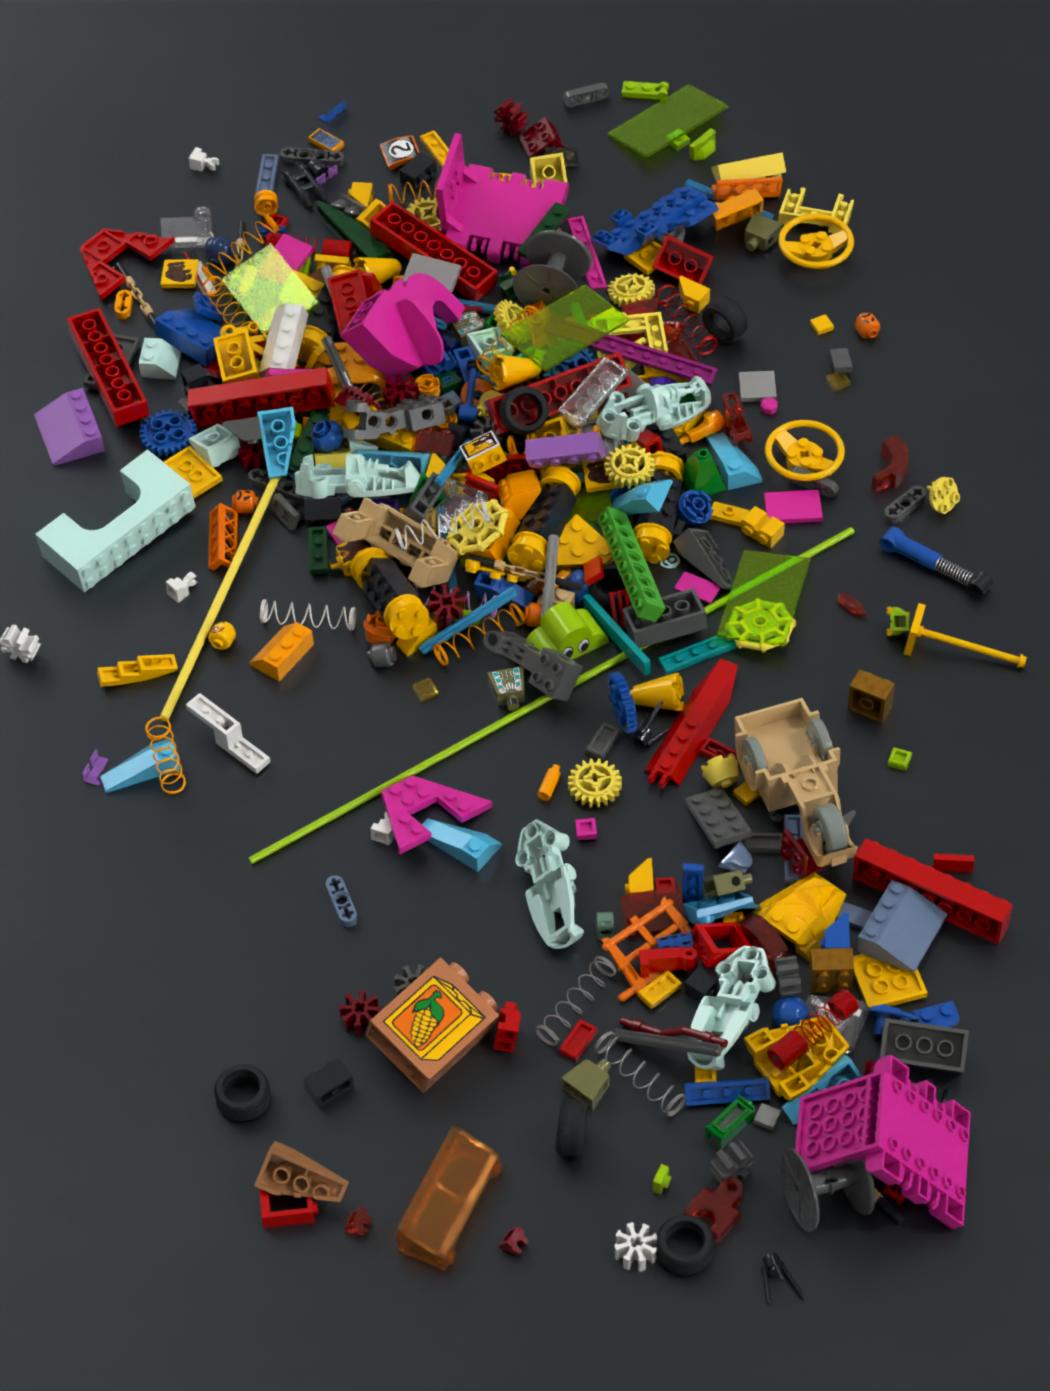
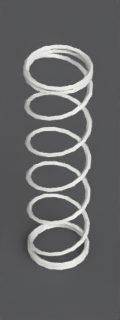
M484 500L480 501L483 513L475 503H472L471 505L472 527L469 525L462 512L457 508L455 509L454 513L455 532L452 530L444 516L441 514L438 515V537L434 534L429 524L424 519H422V543L419 542V540L413 533L412 529L408 525H405L404 547L399 529L395 528L396 536L401 550L403 551L407 548L406 527L409 528L416 541L420 545L423 544V521L426 523L436 539H439L440 516L444 519L452 533L456 534L457 510L465 520L466 524L472 529L474 526L473 505L476 506V508L478 509V511L487 523L491 522Z
M263 599L260 607L261 623H266L270 619L273 608H275L276 619L280 625H283L288 619L291 607L293 619L296 623L293 602L290 604L285 621L280 623L277 616L276 601H273L272 609L267 619L268 601ZM309 603L301 625L304 623L309 610L311 622L315 628H318L327 610L329 625L332 629H336L344 612L346 626L350 631H353L356 625V608L352 607L350 610L348 626L344 606L336 627L333 628L329 619L328 605L325 606L319 625L315 626Z

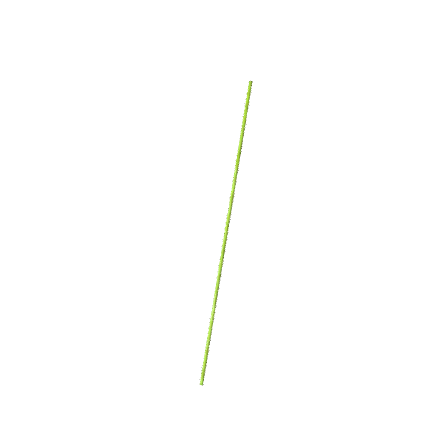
M850 527L709 604L704 607L706 615L854 534V529ZM622 652L578 677L574 687L628 657ZM545 694L248 857L251 864L258 862L382 793V790L412 775L418 774L549 702L552 698Z

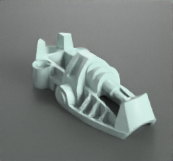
M694 376L689 383L657 384L654 386L645 383L637 388L636 396L626 399L621 392L613 391L609 394L608 401L600 412L596 424L605 437L635 442L638 440L640 432H643L647 425L656 423L659 430L664 431L695 418L709 407L711 393L703 379L698 376ZM688 393H692L697 400L696 402L679 403L680 397ZM622 409L630 412V418H628L625 412L621 413Z
M313 454L303 457L300 471L295 472V494L315 499L333 496L335 493H348L352 497L404 494L414 492L420 474L411 461H407L405 465L398 469L391 468L389 465L379 464V459L373 462L372 458H369L366 461L362 454H347L346 467L331 468V464L328 463L314 466Z
M535 819L521 831L515 862L517 866L524 868L525 872L531 874L535 884L525 892L538 932L549 947L555 949L566 948L578 941L584 933V930L574 923V894L577 891L574 884L576 871L570 864L563 863L560 852L568 848L570 841L568 835L560 833L542 821ZM554 912L561 913L565 924L556 932Z
M744 945L716 966L720 990L716 997H703L695 1013L691 1028L701 1032H714L717 1037L728 1040V1045L726 1048L722 1047L723 1050L719 1057L687 1052L689 1060L697 1067L712 1071L724 1069V1055L734 1045L741 1033L746 1031L749 1023L755 1022L758 1019L760 1010L758 1004L754 1002L759 991L763 993L770 992L776 986V981L769 969L763 948ZM690 1036L688 1037L689 1040L701 1041Z

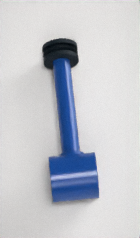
M470 359L467 362V369L470 371L466 404H460L458 422L474 424L477 417V406L473 405L476 375L480 370L477 367L476 359Z

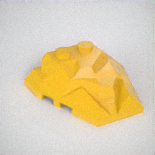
M813 872L759 904L761 908H756L748 916V919L763 930L769 926L795 944L796 953L810 962L811 949H820V938H824L825 929L834 923L836 916L838 917L846 898V893Z
M826 1016L822 1017L829 1022L832 1032L824 1030L817 1017L810 1019V1021H813L822 1029L824 1039L819 1038L813 1032L808 1021H805L802 1025L814 1035L817 1041L816 1045L811 1044L805 1038L800 1027L795 1029L807 1041L809 1051L785 1071L777 1069L770 1062L767 1056V1049L790 1030H793L795 1026H801L803 1020L800 1021V1024L788 1026L787 1023L781 1024V1028L769 1030L768 1027L761 1028L744 1037V1042L753 1057L755 1067L763 1077L769 1078V1085L778 1097L783 1096L791 1101L808 1092L849 1049V1044ZM819 1017L823 1026L830 1031L829 1025ZM811 1023L815 1032L823 1037L821 1031ZM804 1030L808 1039L811 1042L815 1043L813 1037L806 1030Z

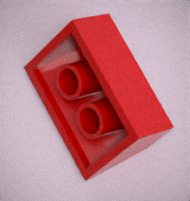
M667 235L652 267L677 279L683 276L702 284L715 256Z

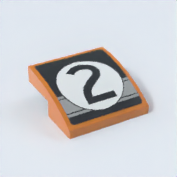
M413 135L395 138L380 145L391 171L404 163L407 164L420 153Z

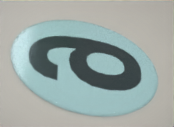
M669 553V556L665 560L660 561V564L665 568H674L679 565L680 558L674 553Z

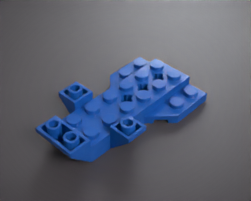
M684 186L674 189L667 196L661 197L659 201L653 204L652 208L639 213L635 218L624 209L615 211L613 215L609 216V219L616 228L611 232L600 230L590 239L592 242L608 250L628 256L665 232L676 229V226L684 225L685 228L691 227L719 209L716 203L707 199L705 193L690 186Z

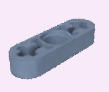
M330 876L326 880V889L341 925L352 927L357 923V912L345 883L340 876ZM332 884H336L338 886V892H336ZM339 898L347 900L345 904L336 903ZM346 910L349 916L351 917L350 919H347V917H345Z

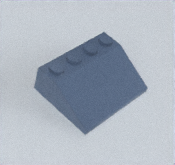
M891 880L858 936L857 952L915 973L946 919L947 913L912 887Z

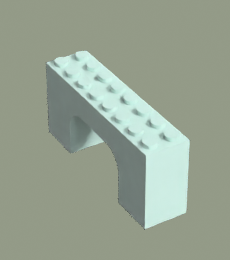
M146 450L120 470L125 491L136 503L105 527L98 530H86L63 513L35 534L42 557L83 592L94 587L97 582L107 577L110 572L121 566L127 559L135 555L144 546L150 544L153 539L163 534L166 529L177 523L179 519L196 507L190 484L149 450Z

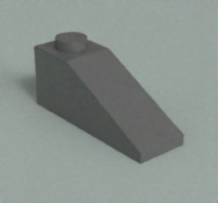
M432 472L402 514L420 524L422 519H425L447 482L443 486H438L435 483L438 475Z

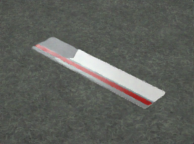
M192 250L183 253L182 255L185 260L198 259L199 268L196 282L202 294H205L202 291V285L208 278L201 270L203 265L196 251ZM210 280L204 286V290L207 293H210L214 287Z

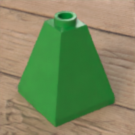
M705 448L693 452L684 464L685 469L682 474V484L686 491L692 489V491L699 492L702 490L708 496L725 491L726 487L708 449Z

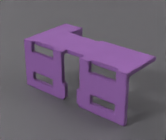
M337 164L332 168L328 166L327 178H325L326 173H323L315 180L321 185L327 179H331L332 176L338 174Z
M95 749L90 758V763L93 767L92 771H90L88 763L82 776L84 782L99 786L102 780L98 777L109 759L99 757L97 749Z

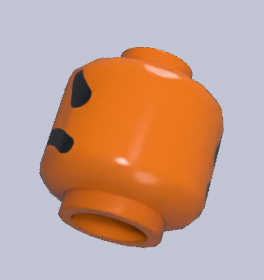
M862 313L856 318L855 329L862 338H874L880 331V323L872 313Z
M238 490L232 496V508L239 514H253L259 504V497H255V493L252 490Z

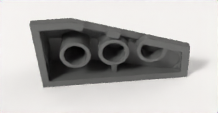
M259 417L222 422L223 427L243 442L248 441V444L259 443L258 439H262Z
M688 528L673 541L676 551L721 588L735 589L729 572L722 566V563H724L723 558L716 553L718 547L707 530Z

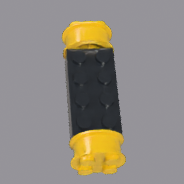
M341 264L334 267L332 272L334 276L354 271L355 269ZM326 283L308 311V318L297 358L304 363L308 362L313 351L322 343L324 337L331 336L335 343L339 336L334 307Z
M657 451L651 455V458H654L655 471L650 482L671 479L673 481L659 512L634 514L632 529L645 560L651 564H658L669 556V545L672 542L683 480L682 474L685 469L681 458L663 451Z
M551 466L543 472L542 479L539 481L542 491L529 508L519 531L513 537L512 545L507 550V557L512 565L522 566L534 572L544 570L546 566L548 536L558 535L560 538L577 500L576 494L581 488L578 476L566 466Z
M370 547L358 551L350 564L351 576L366 593L377 611H379L393 635L405 640L420 636L429 623V612L422 604L413 586L393 559L388 558L382 549Z

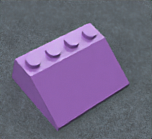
M83 388L64 393L34 414L53 466L105 451L101 433Z
M598 431L525 440L526 461L533 468H541L544 465L559 466L561 463L577 464L579 461L594 462L609 455Z

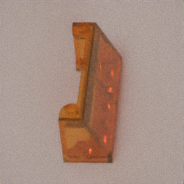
M453 1125L396 1229L398 1251L446 1270L448 1264H452L456 1257L454 1245L489 1178H493L495 1175L498 1176L501 1172L500 1154L466 1131Z

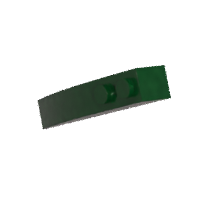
M316 202L319 217L341 240L352 241L353 252L357 257L389 258L388 248L383 246L379 239L371 235L359 222L326 203Z

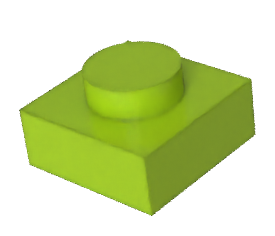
M678 130L667 137V143L678 151L690 143V138Z
M661 1164L653 1180V1192L661 1195L663 1189L668 1188L671 1176H669L668 1166Z

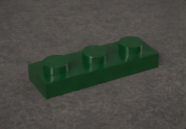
M326 526L308 528L310 575L329 573Z

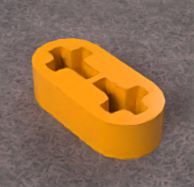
M121 290L116 295L114 309L116 317L119 319H126L131 315L133 298L129 290Z

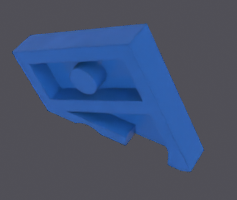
M196 291L192 296L196 312L204 315L209 320L214 319L220 322L223 315L218 313L216 306L210 302L207 295Z
M953 1001L914 1010L913 1012L914 1015L919 1017V1022L916 1023L953 1028L960 1021V1016Z

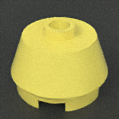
M730 753L727 758L719 755L708 760L706 767L705 765L701 766L702 776L713 788H727L739 779V762L735 759L734 754Z

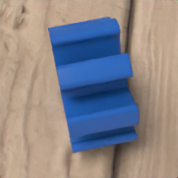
M444 350L442 362L435 365L422 366L423 370H421V373L433 374L436 377L454 370L458 375L459 370L456 366L459 364L450 351L446 353Z

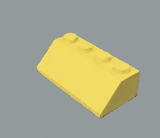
M783 152L711 167L716 181L765 178L771 175L772 177H782L781 173H786Z

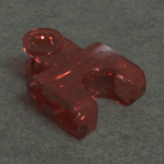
M728 392L722 396V404L725 411L722 414L725 421L723 425L728 438L731 439L733 446H737L738 442L743 441L751 443L752 432L744 417V408L737 393ZM727 400H734L735 404L729 405Z
M733 1177L727 1178L715 1192L708 1187L703 1188L684 1211L686 1216L708 1217L715 1222L710 1228L715 1243H719L741 1216L742 1212L736 1208L742 1201L743 1196L741 1181Z

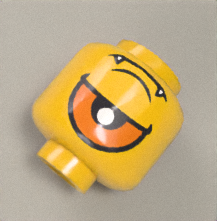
M218 622L210 631L208 639L215 649L225 650L231 646L236 637V632L230 623Z

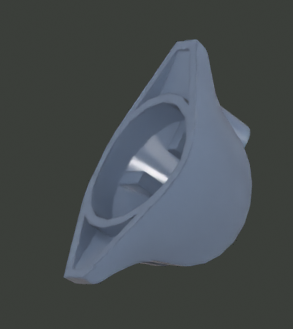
M742 841L734 843L718 867L729 871L741 870L742 873H745L752 865L753 860Z

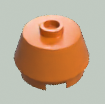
M376 611L374 615H367L363 622L366 640L371 644L380 642L392 644L396 636L393 635L390 628L386 625L379 611Z

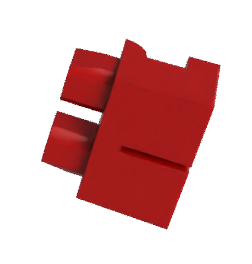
M505 1002L504 1009L500 1008L493 1050L514 1052L521 1011H517V1003Z

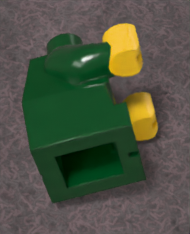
M513 266L509 268L508 272L500 273L497 276L502 292L509 301L517 297L513 289L514 279L512 276L516 275V270Z

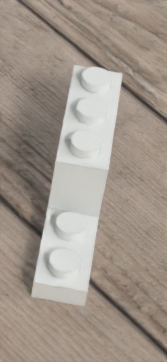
M199 693L186 704L188 711L214 729L216 744L256 774L271 762L269 756L242 737L240 723L205 696Z

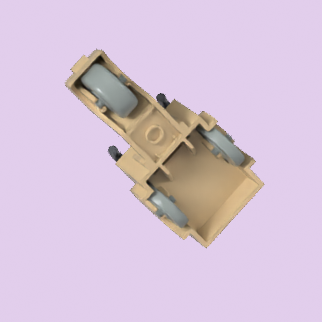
M799 698L734 717L736 753L743 777L752 791L758 790L768 809L770 819L773 822H781L782 816L776 814V810L797 804L800 811L804 842L818 867L829 864L836 866L846 863L849 858H853L858 846L854 845L849 837V828L843 819L840 799L837 793L840 748H833L826 726L819 717V711L810 712L803 698Z

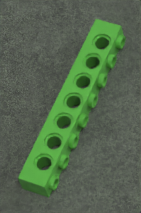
M607 506L603 513L600 514L598 522L635 613L639 618L657 622L666 608L625 511Z

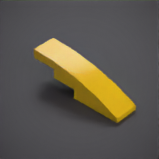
M174 654L137 656L136 661L117 662L116 667H98L97 676L100 687L141 682L178 671V666Z

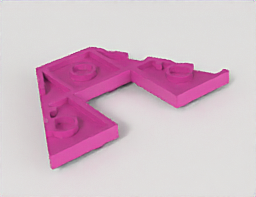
M413 775L382 790L381 795L383 803H385L386 813L389 816L394 839L397 842L399 854L431 839V832L411 815L436 802L461 823L492 808V801Z

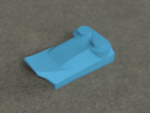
M741 891L682 904L683 912L687 920L692 924L712 923L715 919L729 915L738 909L761 908V906L753 902V896Z

